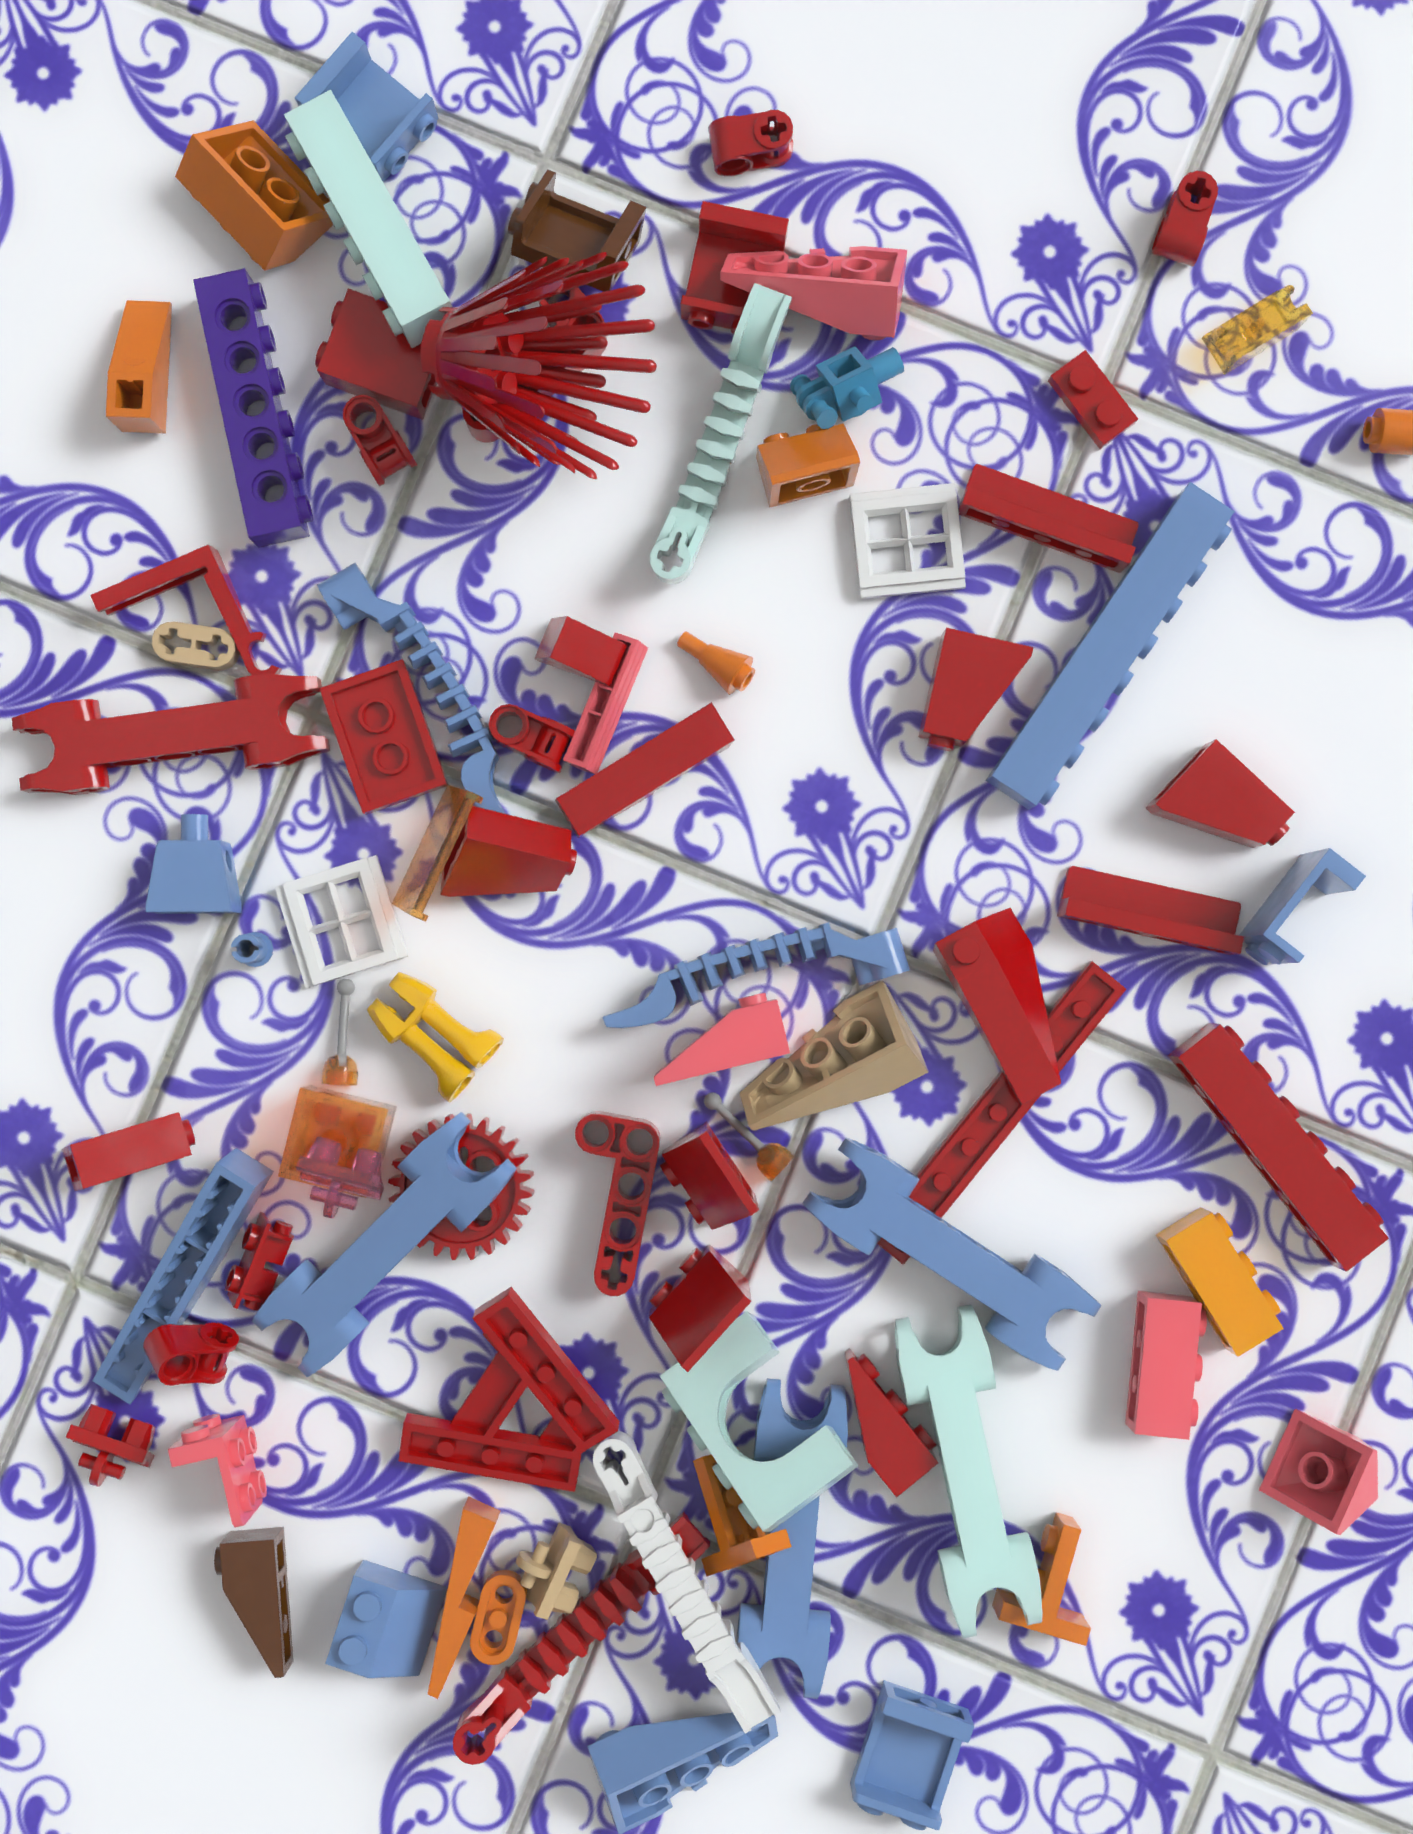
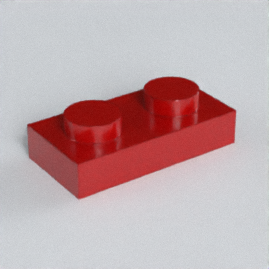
M1086 350L1053 373L1048 379L1049 384L1100 450L1132 427L1138 420L1137 416Z

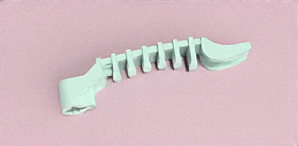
M754 283L733 336L728 354V359L731 361L728 368H722L720 375L723 383L720 391L715 392L712 399L715 405L711 415L705 418L704 424L706 429L703 437L698 439L695 445L697 449L693 463L689 462L687 466L688 477L685 485L680 484L678 490L680 498L677 506L671 507L656 544L650 553L651 567L657 577L665 583H680L689 576L699 548L709 530V521L713 510L717 509L719 504V494L722 487L726 485V476L731 463L734 464L736 459L735 452L739 441L743 440L748 417L752 416L753 403L757 393H760L762 389L761 382L764 373L767 374L778 336L792 301L791 296ZM680 539L677 547V556L683 564L681 567L673 566L670 572H666V567L660 559L662 556L670 557Z

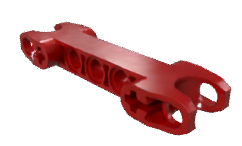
M273 673L245 676L234 680L236 700L102 719L98 700L79 699L50 703L42 708L11 718L13 731L30 734H48L55 747L53 760L47 768L19 778L20 790L27 793L47 792L71 795L101 792L110 789L108 769L240 750H243L245 769L248 770L290 766L312 756L329 752V739H326L325 736L293 735L290 733L286 723L288 710L294 702L320 693L319 688L322 687L321 679L317 676H291Z

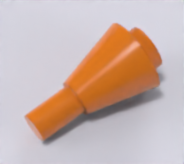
M687 631L680 636L677 642L679 648L699 660V663L729 695L736 690L741 692L745 690L755 674V669L751 667L753 663L752 656L713 644L708 645Z

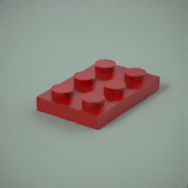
M403 659L319 688L363 814L367 815L449 786L407 664Z

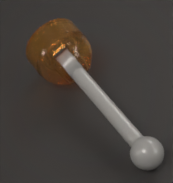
M342 979L337 984V990L341 994L337 1054L329 1057L324 1063L321 1084L357 1086V1065L354 1059L346 1055L350 995L355 990V985L350 979Z
M715 1092L708 1093L704 1098L705 1106L710 1110H716L758 1151L756 1157L757 1167L772 1182L795 1156L779 1143L764 1145L721 1103L722 1100L719 1094Z

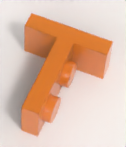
M712 1454L693 1461L720 1552L701 1559L706 1577L745 1565L792 1547L786 1529L765 1535V1532L759 1526L753 1529L747 1523L738 1508L743 1501L733 1487L727 1490L715 1475L712 1467L717 1462Z
M1056 1512L1053 1524H1047L1042 1534L1041 1551H1044L1040 1568H1038L1042 1598V1622L1027 1625L1015 1594L997 1588L992 1607L998 1620L1086 1646L1091 1627L1083 1614L1059 1607L1081 1533V1528L1073 1517Z

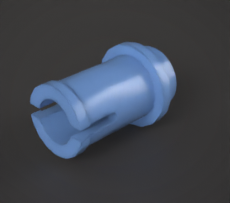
M251 932L239 935L231 944V947L237 948L236 952H231L235 960L251 967L265 965L273 955L272 941L263 933ZM253 943L254 946L259 947V950H254L253 954L251 955L249 952L250 945Z

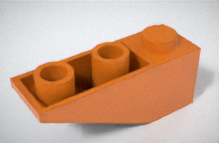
M126 301L108 370L106 417L122 432L166 434L172 317L171 302Z

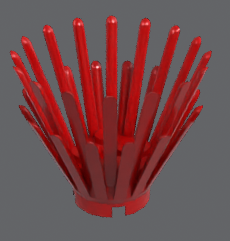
M607 252L598 253L586 259L582 258L571 264H568L569 258H561L541 268L547 261L548 256L459 307H442L438 311L445 313L442 320H429L421 342V366L423 373H433L438 386L428 385L433 394L444 400L455 401L514 451L540 467L539 459L510 435L551 463L562 465L574 474L576 469L589 478L597 479L593 469L557 448L552 440L608 469H619L618 463L613 458L581 443L575 437L541 419L546 415L628 447L637 445L638 441L635 436L597 422V415L589 409L526 387L634 412H649L651 405L646 400L594 389L602 388L606 384L605 377L600 374L556 367L653 373L657 368L655 361L651 359L540 352L602 350L608 345L607 339L603 336L653 331L655 324L650 319L547 327L548 323L598 313L602 305L642 296L645 293L644 286L639 284L512 313L507 312L623 272L627 269L628 262L619 261L587 273L576 274L557 281L603 261L607 256Z

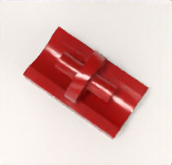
M91 1404L81 1419L79 1426L70 1425L65 1438L100 1451L97 1457L83 1452L78 1462V1466L91 1470L89 1484L100 1487L107 1476L121 1480L125 1474L126 1467L113 1463L114 1456L150 1468L155 1455L149 1452L156 1427L130 1418L122 1440L118 1441L107 1437L116 1413Z

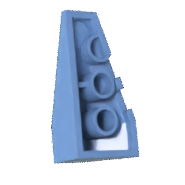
M732 1712L629 1726L620 1731L612 1730L602 1734L595 1743L587 1747L618 1834H623L660 1816L673 1807L670 1801L671 1797L690 1786L696 1792L708 1784L706 1778L710 1776L714 1768L720 1764L725 1767L736 1765L778 1737L776 1718L772 1715L752 1727L751 1731L745 1734Z

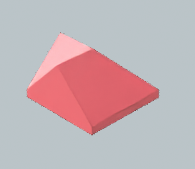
M1294 1409L1259 1491L1329 1531L1341 1535L1378 1499L1377 1450L1353 1434L1301 1410Z

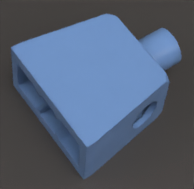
M181 815V840L158 841L146 900V912L156 914L242 913L231 844L222 840H208V815Z

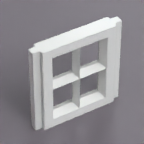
M955 483L850 493V511L860 599L966 588ZM942 510L944 533L911 536L910 512ZM900 514L903 537L870 541L867 517ZM945 542L947 566L915 569L912 545ZM904 546L906 570L873 573L871 549Z
M377 855L275 887L305 988L408 957ZM358 878L368 909L344 916L335 884ZM327 888L336 919L313 926L303 894ZM371 918L380 949L357 956L347 924ZM339 927L348 959L325 966L315 934Z

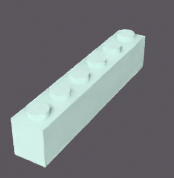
M329 90L284 114L292 131L285 138L297 160L300 161L306 158L311 167L305 169L304 172L317 196L325 192L330 202L323 206L335 229L339 230L345 227L349 237L344 239L343 242L355 265L362 262L365 263L369 272L362 276L375 301L382 297L385 299L389 308L383 310L382 313L395 336L403 333L411 348L421 344L425 327L430 319L442 320L445 313L438 310L442 307H452L334 94Z

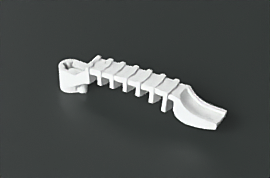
M617 1431L599 1442L593 1454V1466L610 1496L617 1519L626 1527L630 1535L629 1541L632 1546L637 1547L643 1558L642 1564L644 1568L649 1569L656 1582L655 1588L658 1593L663 1594L669 1605L668 1611L672 1617H676L682 1628L684 1639L689 1640L695 1651L696 1660L698 1663L703 1664L708 1679L723 1695L746 1734L751 1731L752 1727L772 1715L776 1716L781 1713L767 1681L743 1642L735 1643L732 1622L730 1619L724 1621L721 1619L720 1604L718 1601L712 1602L709 1598L708 1585L705 1579L699 1580L695 1573L696 1563L692 1557H686L681 1548L682 1538L679 1534L674 1535L669 1526L670 1516L667 1511L661 1512L656 1503L658 1493L641 1460L634 1440L628 1434ZM610 1446L614 1452L624 1451L621 1464L615 1459L607 1461L606 1455Z

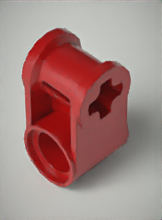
M768 110L742 116H725L712 121L708 126L714 170L716 174L721 176H735L747 171L779 167L788 162L793 154V123L791 118L780 110ZM771 121L774 122V127H770ZM770 136H777L778 141L771 142ZM774 151H778L777 156H774Z
M1193 171L1182 178L1177 190L1169 201L1166 214L1156 234L1151 254L1191 267L1195 265L1205 242L1208 231L1207 225L1218 195L1217 182L1212 175L1205 171ZM1191 194L1196 196L1195 203L1190 201Z
M358 395L352 397L346 403L343 409V420L360 449L359 453L379 487L385 484V478L404 467L409 466L413 468L417 466L398 430H394L382 407L374 398L368 395ZM373 412L377 414L376 421L370 428L360 429L356 427V420L362 413Z
M512 704L501 705L496 708L489 720L490 732L496 742L502 747L516 752L527 760L556 773L561 772L562 766L560 761L575 730L555 720L543 716L540 717ZM506 716H516L522 721V730L515 737H503L498 732L499 723ZM555 736V739H554V741H553V743H552V746H551L549 752L546 753V751H547V749H548V747H549V745H550V743H551L552 738Z
M211 1322L199 1325L166 1324L153 1329L147 1335L143 1343V1349L160 1382L165 1385L174 1386L189 1383L216 1384L225 1378L227 1373L225 1363L229 1353L236 1349L239 1336L234 1329L221 1323Z

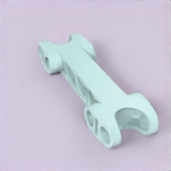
M971 1304L957 1307L959 1319L958 1337L955 1345L943 1354L928 1353L920 1346L912 1330L909 1317L895 1319L897 1366L906 1405L912 1406L927 1402L929 1404L959 1546L939 1549L937 1551L945 1592L962 1638L977 1636L976 1607L980 1597L986 1591L993 1588H1005L1015 1594L1027 1625L1041 1623L1043 1615L1040 1577L1028 1532L1006 1535L976 1398V1392L996 1389V1381L989 1347Z

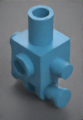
M854 346L817 364L818 378L811 381L804 374L794 377L790 383V390L796 396L797 404L807 417L814 420L821 429H829L835 425L838 416L844 422L850 418L858 417L867 410L881 404L882 399L878 385L903 373L904 365L898 351L894 347L867 360Z

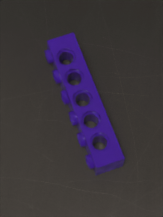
M245 268L193 279L248 538L260 548L310 537L307 522L313 521V514L307 495L301 496L298 480L304 479V472L298 453L291 452L288 437L295 436V431L289 411L282 410L279 395L286 394L279 367L273 368L270 353L276 352L277 349L270 325H264L261 310L267 309L263 287L260 282H253ZM247 317L246 323L242 328L229 330V326L235 318ZM256 359V364L251 371L238 373L239 366L244 360ZM265 401V407L260 414L256 416L247 415L248 408L252 403ZM265 443L275 444L274 451L269 457L265 459L256 458L257 450L261 445ZM272 486H284V492L280 499L274 502H267L265 500L266 493Z

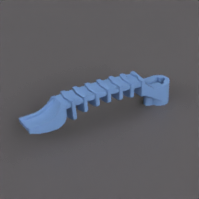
M356 563L317 584L323 598L344 630L367 617L379 623L385 632L396 628L399 634L394 636L393 640L400 651L417 642L422 648L407 657L412 667L417 670L432 662L436 669L422 676L427 688L431 690L444 682L449 688L448 691L434 697L439 708L444 710L458 703L462 710L443 721L447 730L451 734L470 724L474 731L472 734L447 744L452 756H459L478 746H481L483 751L470 756L462 766L461 781L465 790L478 807L506 814L494 790V771L500 759L491 742L494 740V737L488 726L484 727L480 720L483 717L477 706H472L468 697L470 695L466 687L457 681L455 677L457 674L450 662L446 663L442 658L443 653L435 641H430L428 638L430 634L421 621L417 623L414 616L416 614L407 602L398 605L377 598Z
M829 922L819 925L817 929L807 931V927L795 930L793 934L784 935V932L770 936V939L760 941L757 938L746 942L744 946L736 948L735 945L722 949L721 953L712 955L709 952L698 956V960L689 963L685 960L673 965L674 969L658 975L654 989L641 1003L602 1018L606 1027L612 1028L643 1026L661 1021L672 1013L676 1005L677 996L671 983L672 980L679 978L689 1004L692 1006L704 1001L693 972L702 970L709 990H713L723 986L716 965L726 962L731 978L735 979L746 974L740 958L750 956L754 971L758 972L769 968L764 952L774 949L779 967L794 963L788 947L794 944H798L803 963L817 959L815 951L825 949L827 959L835 956L851 959L859 985L909 971L910 968L897 928L854 940L832 930Z

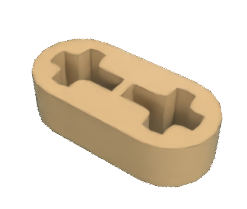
M166 622L159 625L152 636V647L155 653L163 660L175 665L221 671L233 667L240 656L232 635L220 628L181 622ZM175 632H177V636L186 642H190L191 647H176L174 654H172L171 649L166 647L164 643L166 639H173ZM218 639H221V643L228 647L227 654H219L218 660H215L214 655L201 650L202 644L214 646L217 644Z

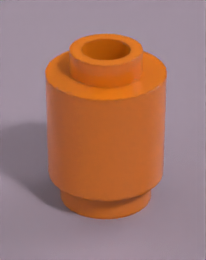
M1377 408L1373 416L1367 417L1363 427V441L1369 445L1370 451L1381 454L1413 455V410Z

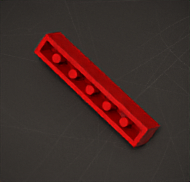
M1208 1023L1167 1056L1330 1264L1343 1271H1349L1389 1239L1380 1228V1225L1384 1223L1382 1217L1369 1203L1364 1202L1362 1204L1352 1192L1356 1185L1350 1176L1339 1166L1333 1168L1324 1156L1328 1152L1324 1143L1312 1131L1306 1133L1296 1121L1300 1114L1295 1106L1286 1097L1281 1096L1278 1098L1268 1085L1272 1082V1078L1265 1068L1256 1060L1251 1063L1241 1051V1048L1245 1045L1240 1036L1228 1025L1223 1028L1221 1024Z

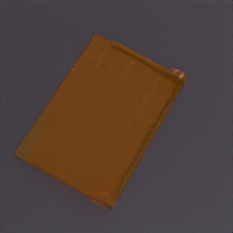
M446 786L392 902L394 906L424 922L427 921L429 916L424 914L423 911L474 802L481 804L484 799L483 797L458 787Z

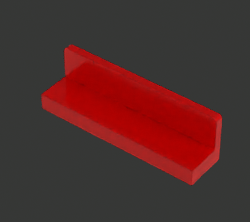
M976 464L973 467L958 508L959 515L1118 573H1121L1130 564L1136 547L1132 546L1139 527L1137 521L980 464Z
M1077 866L1067 868L1057 917L1227 955L1241 954L1244 936L1235 935L1241 911V904L1239 902Z

